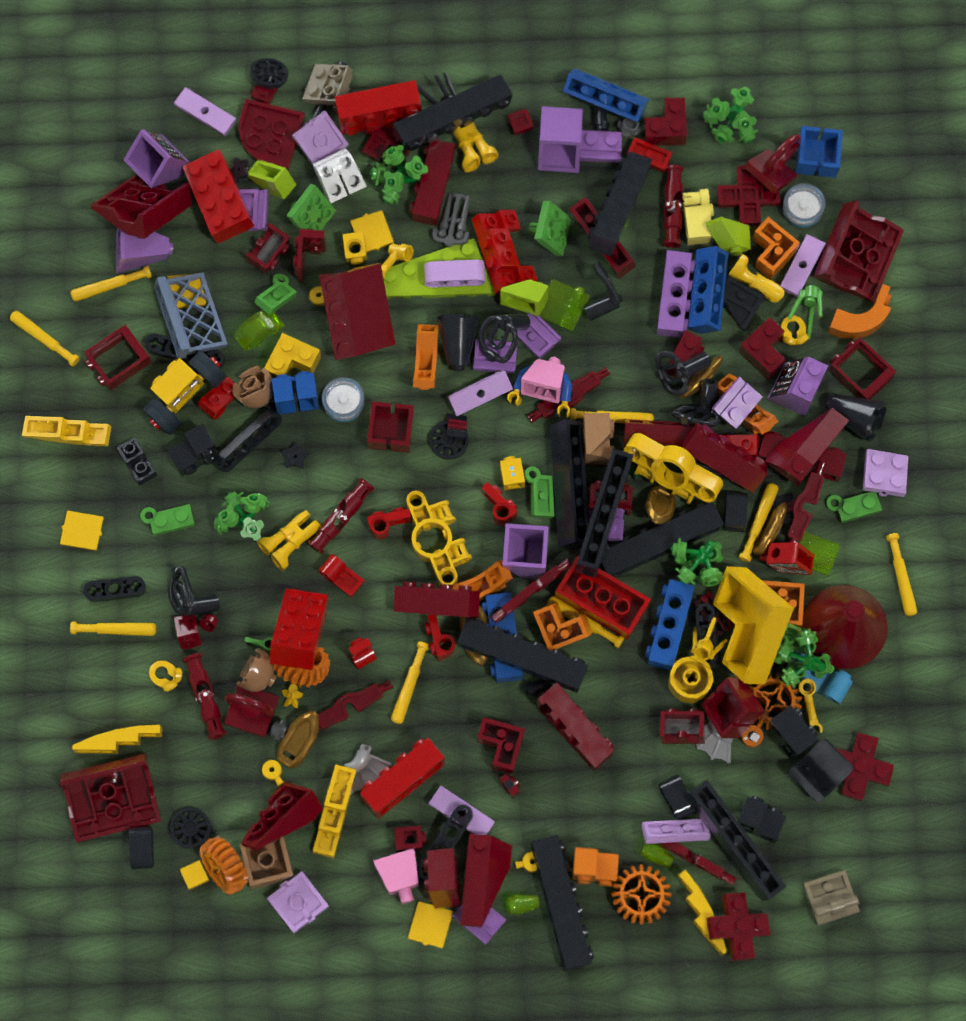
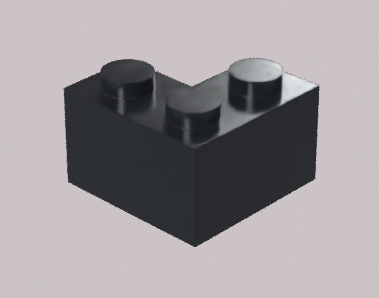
M204 424L184 433L186 440L168 449L169 455L181 476L192 475L200 466L212 464L218 455L215 443Z
M792 705L768 723L781 740L779 745L791 761L818 740L816 730L810 724L807 726L803 721L804 716L797 707L793 708Z
M747 796L738 816V822L747 833L776 843L786 816L782 815L783 812L777 808L770 807V809H767L768 804L764 803V799L757 796H752L751 798Z

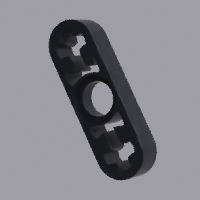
M138 576L88 582L84 586L83 593L86 599L91 602L135 598L145 593L146 584ZM134 582L142 585V587L138 588L137 592L133 588H127L128 593H125L123 583H126L127 587L134 586ZM112 584H119L121 586L120 592L116 595L109 592V587ZM102 585H105L107 595L103 596L104 594L101 591L96 592V596L93 597L88 591H91L92 587H95L96 590H103Z
M703 603L696 609L698 641L703 639V630L709 628V625L701 626V622L706 623L705 616H702L701 612L704 611V607H707V610L711 611V615H708V622H711L713 617L716 618L713 638L711 639L712 643H714V650L719 645L717 613L713 605ZM719 651L711 662L705 660L710 666L715 665L719 661Z

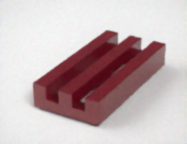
M709 591L705 596L703 595L699 600L694 601L693 605L697 609L701 603L709 604L707 599H710L713 603L715 596ZM715 607L728 625L726 627L717 615V623L722 629L718 631L719 638L734 628L735 624ZM701 612V615L705 616L706 624L710 625L711 622H708V615L706 614V612Z

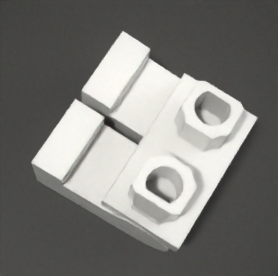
M346 148L312 164L324 190V195L330 203L348 196L346 192L352 194L367 187L353 157Z

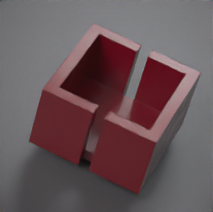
M372 401L367 438L368 449L387 451V447H391V451L410 453L414 405L395 404V414H391V403Z
M727 677L717 687V692H713L702 703L703 708L721 738L738 739L750 727L749 724H753L765 713L750 686L743 683L738 677Z

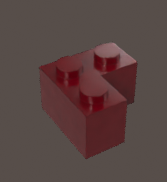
M665 98L663 117L645 118L644 141L656 146L685 145L687 139L685 98Z
M771 317L755 330L740 345L739 353L767 380L771 379L783 367L785 358L773 348L782 340L785 330Z
M483 717L477 743L497 748L492 769L513 775L525 729Z
M454 849L427 851V859H424V870L428 872V879H425V891L428 893V900L433 902L435 909L461 906L460 885L457 878V863Z

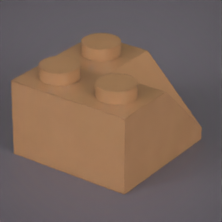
M584 413L583 442L585 466L608 465L612 450L614 449V446H610V438H613L614 419H610V413Z
M284 837L258 850H253L240 844L249 885L252 890L275 884L293 876Z

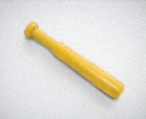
M145 266L143 270L127 275L122 274L73 289L70 294L72 300L76 302L127 285L129 282L144 277L151 278L152 275L149 266Z
M12 312L10 321L68 360L70 366L74 367L79 362L80 357L78 355H73L59 345L58 341L21 312Z
M571 408L570 420L574 421L575 419H583L584 413H610V419H614V423L625 424V419L654 421L652 413L587 412L576 411V408Z
M774 483L766 485L748 534V541L743 553L739 554L738 558L744 562L751 561L752 557L750 554L752 553L755 541L760 536L779 490L778 486Z
M892 533L886 536V540L890 542L893 553V564L904 613L906 616H914L917 614V607L905 562L901 557L898 544L899 534Z
M551 596L547 601V605L557 601L563 616L567 619L583 614L555 596ZM587 617L592 632L595 635L599 634L614 643L616 648L621 646L625 639L623 636H616L601 627V624Z
M72 621L70 633L74 635L77 632H96L97 634L154 636L156 634V624H77V622Z
M419 641L417 643L418 650L414 662L409 668L394 707L391 721L396 724H402L421 671V663L425 652L430 648V645L425 642Z

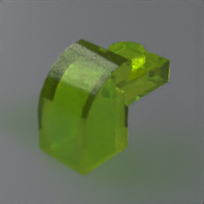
M262 310L244 321L233 336L242 348L247 351L260 346L267 336L282 331L285 326L275 312L269 315Z

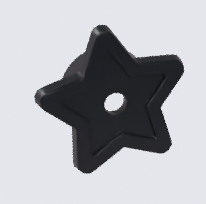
M238 157L234 159V166L231 168L236 183L249 175L248 159L242 161Z
M295 443L292 449L282 451V454L287 458L286 468L291 466L304 468L303 461L309 456V452L301 450L298 443Z

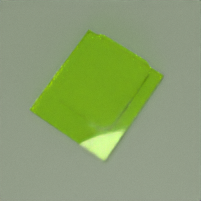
M805 532L800 544L815 555L812 570L829 577L840 545Z

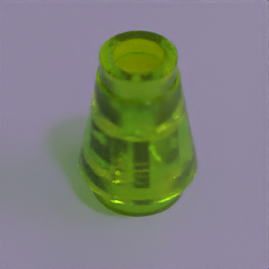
M645 843L640 855L644 856L645 860L667 868L670 867L674 860V856L659 843Z
M512 894L511 897L506 898L509 915L514 914V916H518L540 907L538 895Z

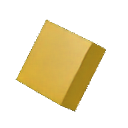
M200 860L180 869L189 890L209 881Z

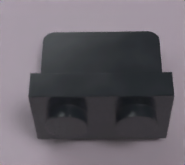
M824 738L788 772L792 775L793 780L807 791L810 798L820 803L853 771L854 767Z

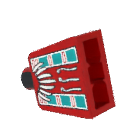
M798 542L771 543L768 551L760 554V562L768 564L780 573L812 575L815 555Z

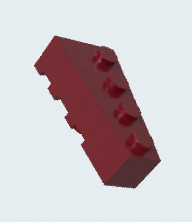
M558 683L538 698L537 709L593 771L598 769L614 754L612 742L607 737H602L595 723L587 719L584 711L572 701L568 693Z

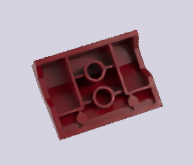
M136 174L91 204V209L126 234L144 239L192 206L190 185L188 182H185L175 190L167 189L164 184L151 188Z
M857 200L844 203L818 263L814 277L829 286L874 303L904 229L886 218L872 216L860 208Z
M381 263L356 267L349 271L334 274H319L335 360L354 357L396 345Z
M146 753L61 774L60 785L65 793L76 842L161 822Z

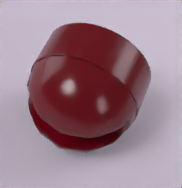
M207 613L202 617L199 625L203 630L213 632L218 625V618L214 614Z

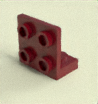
M299 229V236H295L296 256L293 258L294 275H298L299 282H303L305 251L311 254L326 252L327 244L324 230Z

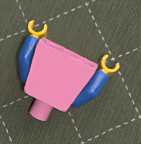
M550 357L548 361L537 359L532 365L520 370L513 386L515 390L510 392L507 397L510 404L514 397H517L516 406L522 403V398L519 395L521 392L523 395L558 404L562 401V404L557 409L558 416L560 417L562 409L567 410V418L570 416L568 402L571 400L572 383L569 375L565 373V366L561 365L558 358Z

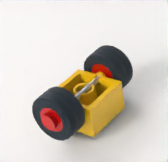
M199 351L189 361V365L198 374L179 358L177 361H172L168 365L167 371L162 376L156 377L152 382L150 389L167 405L165 407L157 398H153L143 409L151 418L149 422L157 430L161 428L171 435L181 425L180 420L172 412L176 414L204 385L203 380L213 388H217L226 379V374L219 368L221 364L214 357L209 358L202 351Z

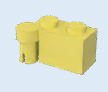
M700 189L699 192L683 193L684 202L682 209L687 245L712 243L713 236L706 227V222L711 221V216H714L713 204H709L708 189Z

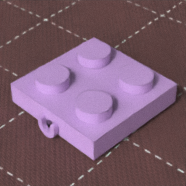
M326 111L310 120L309 123H306L304 127L292 135L311 164L335 154L349 145Z
M867 449L865 452L863 490L877 492L880 496L894 495L904 497L907 485L908 456Z
M302 871L289 882L287 880L280 885L281 888L267 898L294 934L307 923L310 924L316 919V916L329 907Z

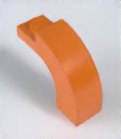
M882 285L875 305L868 312L851 314L837 308L828 334L844 339H859L877 331L884 324L891 310L888 307L892 296L888 294L890 286Z
M418 324L413 387H417L420 390L435 388L438 325Z
M729 373L718 382L717 393L720 398L737 379L736 376ZM756 404L741 424L751 433L763 435L770 431L778 423L775 415Z
M499 560L476 577L453 584V589H459V585L472 586V590L480 591L479 602L486 599V595L496 594L505 588V584L513 579L510 571L503 567V560Z

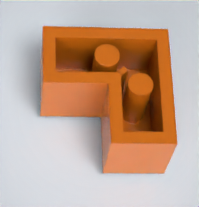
M769 217L754 233L753 241L765 250L757 259L755 268L772 280L799 248L800 242Z
M762 580L794 608L788 623L802 627L805 584Z
M557 601L533 612L547 648L550 651L586 638L593 633L585 613L565 621Z
M575 848L572 880H577V884L581 885L599 882V886L611 887L612 883L617 882L619 854L598 853V849Z

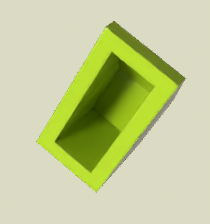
M257 160L248 171V177L263 190L268 189L270 195L285 199L296 186V183L285 167Z
M718 217L706 222V227L718 246L730 253V255L738 256L742 252L751 249L749 225L724 217Z
M529 279L502 287L500 290V304L539 317L548 301L549 285Z

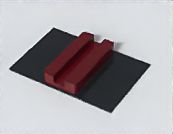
M448 414L447 435L467 438V416Z
M792 492L776 496L774 500L776 507L783 502L787 505L783 525L792 522L794 518L793 505L795 501Z

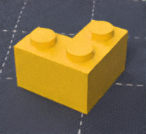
M282 333L264 368L267 369L273 378L282 374L290 375L293 367L301 371L314 373L321 359V353L319 349Z

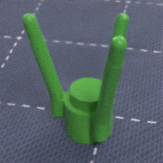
M813 285L806 286L805 290H800L799 297L788 316L789 320L792 319L803 299L804 304L810 307L807 326L808 340L811 337L814 308L816 305L818 306V316H823V291Z

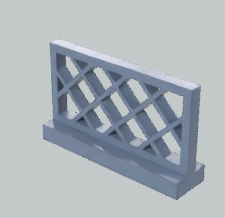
M198 273L166 279L165 276L157 277L154 290L177 358L184 359L188 354L227 347L228 344L204 274ZM200 279L202 287L199 291L189 286L191 281ZM177 284L183 287V289L178 294L171 290L170 285ZM185 290L196 295L193 301L182 296ZM198 297L207 301L208 305L206 308L195 303ZM179 300L189 305L186 312L177 308L176 304ZM192 307L202 312L199 319L188 314ZM204 315L213 319L214 323L212 326L201 321ZM185 318L195 323L192 330L183 326L182 322ZM198 325L208 330L205 337L194 332ZM210 333L219 336L221 342L213 343L207 338ZM190 337L201 341V344L191 347L189 343Z

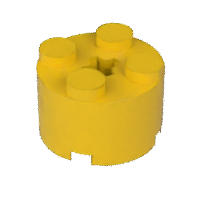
M695 656L681 658L676 661L671 669L668 680L669 689L678 700L685 703H697L709 693L713 683V674L710 665L706 661L699 660ZM693 676L694 682H687L688 678Z

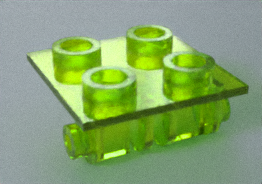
M552 279L549 285L548 301L539 316L573 331L590 295L584 293L585 289L577 286L575 289Z

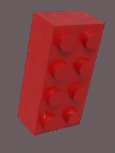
M416 80L335 96L342 135H355L359 131L364 130L375 131L379 127L384 126L393 127V123L421 111V101Z
M220 149L182 166L209 231L218 244L255 227L229 164Z
M577 556L556 589L555 597L579 612L585 613L587 617L619 636L629 640L649 607L651 599L601 569L598 571L597 578L577 573L576 566L579 558Z
M286 588L271 642L270 664L313 670L327 615V594Z
M429 738L417 741L412 746L413 750L410 753L401 754L395 760L396 764L391 768L387 766L378 774L380 777L374 782L370 780L361 788L363 790L360 793L362 801L378 820L445 766V757Z

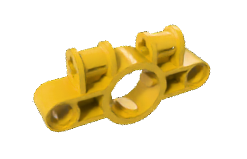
M635 433L624 448L623 452L633 454L632 461L638 464L634 474L644 476L652 484L656 481L661 486L673 490L671 495H678L687 500L689 505L694 496L705 502H713L723 487V481L720 477L697 465L694 457L682 447L675 445L663 446L641 433ZM663 461L676 464L684 474L671 471L665 466Z
M412 491L408 494L406 501L407 508L415 525L412 532L413 551L418 558L431 564L439 585L457 584L458 579L455 567L470 561L472 555L468 554L464 538L452 541V533L448 525L454 523L456 517L452 516L449 508L450 503L448 500H444L429 506L422 492ZM419 499L422 503L419 506H413L411 501ZM437 528L442 531L447 544L443 550L438 549L433 554L426 553L421 550L420 542H416L417 537L422 531ZM445 575H451L454 579L450 583H445L442 578Z

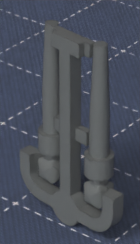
M459 193L448 195L443 220L440 223V230L433 228L432 236L434 241L443 243L447 247L464 245L468 242L470 234L465 232V223L470 196ZM452 198H454L455 204L452 218H449ZM460 199H463L465 203L460 220L457 218ZM448 222H451L448 236H446V231L448 230L449 225ZM460 223L458 224V232L456 233V239H454L453 234L455 224Z

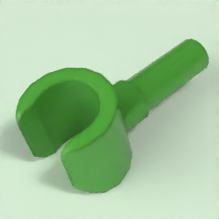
M246 637L245 642L261 646L265 652H270L271 648H267L265 643H271L272 638H266L263 641Z

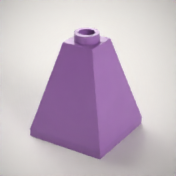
M117 229L116 273L166 260L168 255L173 253V243H169L168 237L153 232L149 237L139 239L137 236L128 235L121 229Z

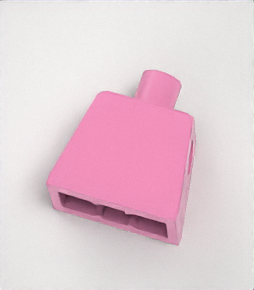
M414 848L374 860L375 867L389 895L398 893L402 904L414 901L411 889L419 886Z

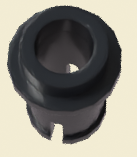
M599 106L593 108L595 115L594 129L596 131H608L610 123L607 121V109Z
M538 679L533 682L528 681L524 688L529 697L533 696L535 698L538 693L551 688L553 684Z

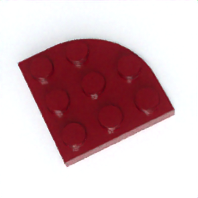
M246 99L239 120V134L244 149L256 161L272 163L285 167L289 171L297 143L292 135L302 128L305 113Z

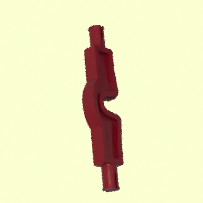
M607 367L596 374L594 371H591L571 382L573 396L570 402H568L569 408L579 404L585 394L600 386V380L610 375ZM546 400L537 405V410L527 416L528 420L533 423L541 417L547 419L557 412L558 406L562 404V401L559 404Z
M818 460L815 472L810 473L804 491L797 496L794 502V518L787 534L790 537L788 543L801 541L812 519V513L803 510L802 505L805 502L813 505L818 503L821 487L825 479L822 476L827 464L825 462L822 464V461Z
M566 558L559 565L554 566L524 588L518 595L503 605L499 611L490 616L493 622L496 624L503 617L508 616L528 601L531 595L541 591L559 577L563 571L571 566L570 561Z
M389 680L379 686L375 683L358 693H348L341 696L333 707L318 714L319 728L323 731L349 718L345 709L347 704H352L357 712H362L374 702L382 699V693L394 688L391 681Z
M677 842L659 843L660 846L676 854L691 865L704 870L719 880H724L732 886L735 884L737 877L725 872L723 868L704 857L694 855L685 846Z

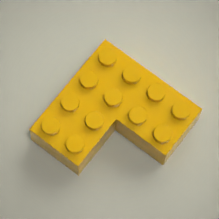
M727 566L713 602L715 607L736 624L722 663L745 684H766L794 608L748 568Z

